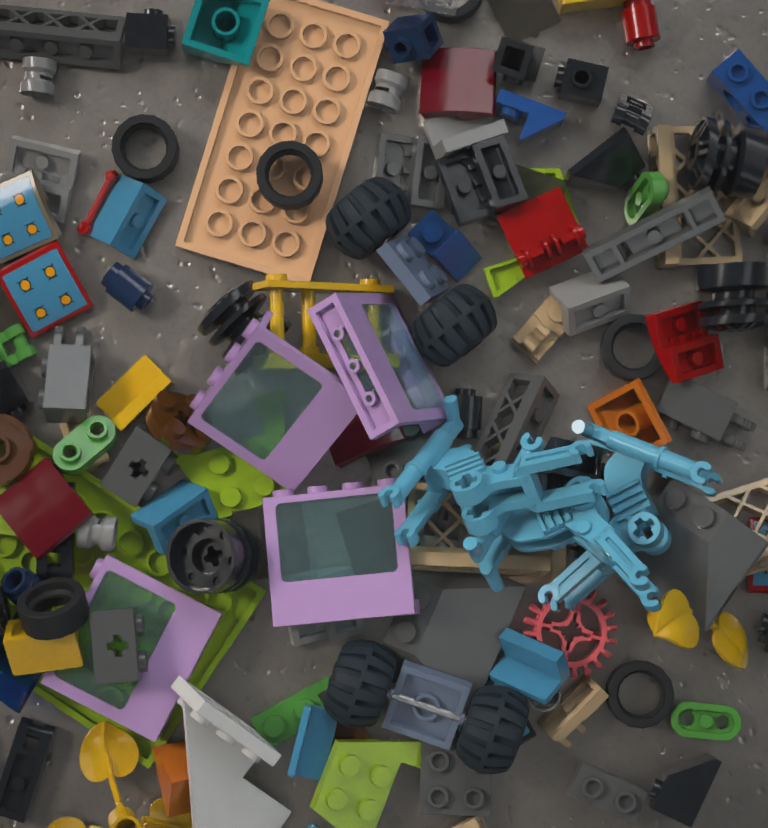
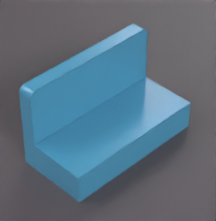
M121 175L95 220L89 236L135 260L167 198L146 184Z
M185 479L180 480L131 514L133 523L148 529L156 551L163 555H166L171 536L185 522L200 518H218L208 489Z
M506 627L499 636L504 656L489 673L490 679L540 703L548 704L571 675L565 653Z
M305 703L287 776L294 778L297 775L317 781L320 780L330 753L337 721L326 712L324 707Z

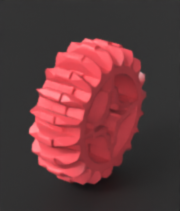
M596 590L592 591L576 605L573 611L568 610L563 620L551 621L544 619L551 610V599L548 600L547 605H543L541 608L530 604L528 609L537 613L535 619L530 617H524L523 619L524 623L533 625V630L523 631V635L530 638L534 637L535 640L543 643L542 629L553 632L559 637V649L565 653L572 679L577 678L578 667L582 668L586 676L591 675V670L588 666L590 662L598 669H601L603 664L597 658L598 655L601 653L607 658L612 656L609 650L604 649L605 643L617 644V639L607 637V632L617 631L618 625H607L606 620L613 618L615 613L612 610L602 613L601 609L607 605L608 601L603 598L595 604L593 600L597 595ZM582 604L587 606L594 614L598 624V632L585 629L582 626L580 612ZM573 620L576 622L574 627L579 628L580 632L587 633V636L572 635L570 641L567 642L564 639L566 634H561V631L554 629L553 626H569L570 621ZM578 642H595L594 647L585 656L569 660L570 653H572L574 646Z

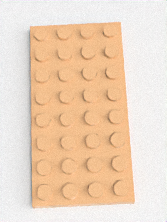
M270 0L249 67L231 65L177 237L176 248L265 275L286 274L287 280L291 281L312 280L327 231L326 216L334 207L384 46L383 31L390 25V21L320 0ZM293 140L306 144L317 154L322 164L323 184L319 195L311 204L297 210H284L274 207L263 197L257 184L256 168L260 157L268 147L280 141ZM287 155L277 159L269 172V180L273 189L285 196H295L303 192L309 185L311 178L307 163L294 155Z

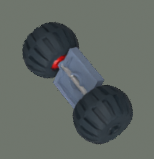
M372 177L349 192L329 211L325 221L327 233L335 248L350 258L356 260L365 259L377 251L420 306L429 304V307L414 320L411 326L413 341L419 353L428 361L440 367L450 366L471 352L495 330L497 326L496 310L486 294L469 284H460L448 291L450 286L446 283V274L439 266L430 263L424 255L425 249L416 238H410L408 234L393 239L410 222L411 209L404 191L394 182L383 177Z
M365 639L348 641L343 645L333 667L323 703L326 712L335 721L346 727H371L378 722L387 698L390 704L382 728L450 750L458 725H460L462 728L456 745V754L466 766L476 772L485 774L504 773L511 768L524 736L530 710L527 701L518 692L501 685L481 686L474 692L466 713L463 709L472 682L404 659L396 686H392L390 689L397 668V659L388 648L376 641Z

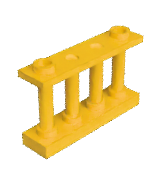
M267 274L266 280L252 283V291H269L270 311L273 313L270 319V331L284 341V292L301 293L302 347H299V351L328 371H336L329 354L320 353V347H316V328L307 312L308 309L316 305V294L394 293V286L381 285V279H360V284L291 281L287 280L286 274ZM364 306L367 318L378 338V306ZM346 336V338L343 341L352 359H359L361 361L359 355L351 354V348H348V339ZM268 347L266 353L253 355L254 369L301 370ZM386 355L393 370H396V356ZM364 365L360 372H367Z

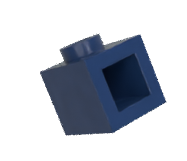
M433 12L397 17L383 31L385 47L390 52L394 64L430 59L444 44Z

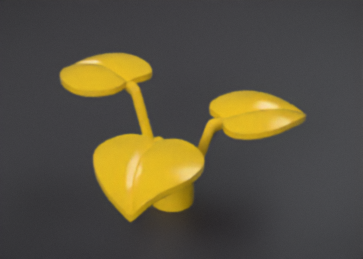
M669 590L661 601V610L657 612L648 611L647 621L649 627L653 631L654 637L668 640L683 649L694 648L699 641L700 627L696 618L692 615L693 610L689 607L686 596L680 590ZM722 612L716 618V622L710 627L714 631L712 634V644L725 662L739 670H744L747 668L748 642L744 628L734 615L729 612Z
M108 721L98 723L87 733L80 748L79 764L84 776L89 781L101 782L107 778L109 780L116 808L108 816L109 828H192L191 812L169 818L166 817L163 798L153 801L149 809V816H142L138 820L131 808L123 806L115 776H126L136 767L139 760L137 743L128 732ZM68 816L53 821L47 828L86 827L81 819ZM91 825V826H89L88 828H104V827H99V826Z

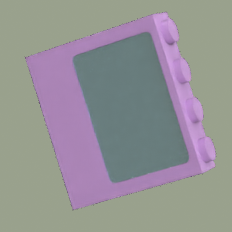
M334 293L307 310L370 440L378 439L402 425L419 424L423 434H426L445 423L446 415L443 401L445 397L425 357L419 353L413 341L411 328L393 293Z
M267 310L259 321L253 318L241 335L246 338L242 345L235 342L224 358L228 362L224 369L219 365L215 368L206 382L210 385L207 392L202 389L198 391L189 405L194 411L187 422L286 489H294L295 491L356 416L357 412L339 377L266 328L273 316V313ZM363 375L361 378L367 390L372 391L374 386L372 381Z
M397 478L377 480V486L364 487L363 482L343 483L342 490L329 491L327 485L307 487V494L294 495V489L272 491L273 497L262 498L273 627L420 614L419 600L414 598L410 545L407 540L404 545L399 546L394 536L396 529L407 518L406 500L404 499L403 504L395 509L392 502L387 507H382L378 498L379 491L387 486H392Z
M109 554L106 555L104 560L98 558L91 570L89 577L94 580L88 592L85 591L90 611L137 607V614L144 615L145 635L139 636L140 650H146L148 672H142L143 679L139 681L95 685L89 616V619L80 628L78 637L84 658L83 666L41 672L44 674V677L40 683L156 742L160 738L177 705L176 701L180 697L170 686L179 675L187 681L190 680L224 612L212 606L209 607ZM118 635L117 640L111 642L112 649H118L119 655H122V650L128 648V641H122L121 636Z

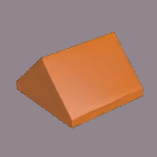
M640 378L586 406L595 424L611 431H620L658 447L673 441Z
M185 739L152 747L166 817L169 818L191 812Z

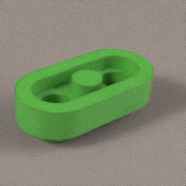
M643 172L627 194L624 214L629 225L656 213L664 200L667 199L669 183L661 172Z
M103 415L91 416L59 441L53 450V460L58 470L65 475H78L109 451L117 439L115 425L112 420ZM95 428L104 429L100 435L92 434ZM69 450H75L77 452L76 455L71 458H67L64 456L65 453Z
M682 701L677 703L669 714L670 726L677 734L683 737L728 741L736 737L741 729L739 713L734 708L724 704ZM685 712H690L693 717L692 722L688 725L681 723V715ZM719 716H725L728 721L727 725L720 729L716 726V719Z

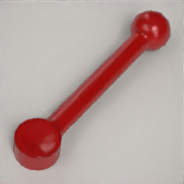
M110 169L105 173L106 181L85 221L80 222L77 227L79 234L88 236L92 232L91 223L111 184L118 180L117 171Z

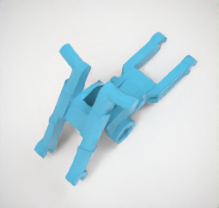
M449 395L443 399L446 415L445 423L440 429H436L414 458L405 465L403 472L392 486H387L379 491L378 498L382 507H387L392 502L393 507L397 509L403 504L404 499L422 476H424L427 483L425 487L427 492L422 499H418V504L402 525L394 532L399 546L404 545L408 540L410 547H414L420 541L418 533L433 513L439 510L440 504L450 491H452L456 503L461 508V516L468 533L473 536H483L494 531L500 523L498 515L506 511L527 508L535 513L587 502L595 503L596 498L594 494L601 493V495L605 496L608 494L605 482L601 479H593L585 483L546 491L542 489L537 475L538 472L581 464L582 458L580 455L587 454L589 457L594 456L592 445L588 440H579L568 446L525 454L514 464H506L505 461L501 460L491 466L485 465L479 452H474L471 444L450 448L453 440L463 429L464 424L460 419L457 396Z
M575 420L572 423V431L588 438L593 446L602 448V455H605L607 451L614 453L607 461L604 469V481L608 491L606 497L615 515L609 524L633 553L643 551L650 555H660L668 550L672 542L670 530L656 517L660 513L652 500L646 483L649 470L662 474L661 477L667 479L670 477L701 489L706 495L715 497L717 492L714 488L709 487V484L713 481L717 484L723 482V479L713 472L714 469L708 462L694 461L668 451L666 446L658 447L620 431H611L591 422ZM651 529L654 535L649 538L646 533ZM585 551L550 584L540 588L538 600L541 604L547 605V597L550 593H553L550 607L554 612H560V603L562 601H565L566 609L573 611L576 605L615 571L602 560Z
M526 432L521 437L520 444L522 448L514 463H517L522 455L544 451L546 445L542 437H537L535 443H533L530 433ZM577 476L571 479L566 486L585 483L593 479L587 476ZM601 493L594 494L596 498L595 503L587 502L535 513L527 508L506 511L498 515L500 523L494 531L483 536H470L463 541L464 548L475 563H479L478 566L481 574L494 592H500L505 587V583L497 570L511 546L525 553L553 549L556 552L558 548H565L567 544L571 545L576 542L589 553L609 565L639 597L647 611L657 612L662 608L657 599L650 600L653 597L658 598L661 593L658 587L646 577L650 574L647 566L637 558L618 537L614 528L608 524L610 510Z

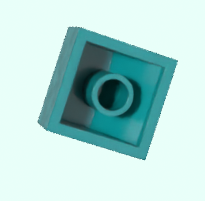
M195 0L181 43L183 52L216 63L249 67L270 0Z

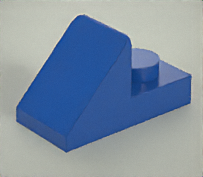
M500 89L495 103V109L500 110L499 115L512 121H519L520 118L526 120L517 145H521L560 127L566 115L564 111L504 89Z
M433 209L408 233L410 238H416L423 245L425 253L457 283L482 259L466 237L458 229L455 231Z

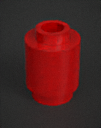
M651 0L624 1V10L621 11L626 45L634 46L635 51L654 48L655 42L661 39L655 5L651 4Z

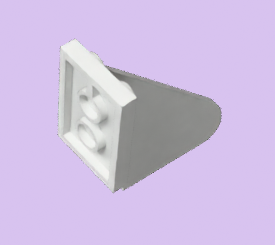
M179 675L170 687L180 696L176 702L183 707L192 828H281L292 811L245 779L244 775L254 762L258 764L263 759L273 767L282 755L254 728Z

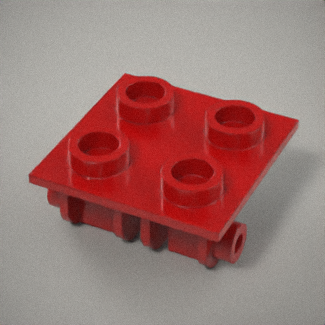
M560 186L496 216L526 279L583 253L582 249L588 247L585 240V231L581 225L578 226Z

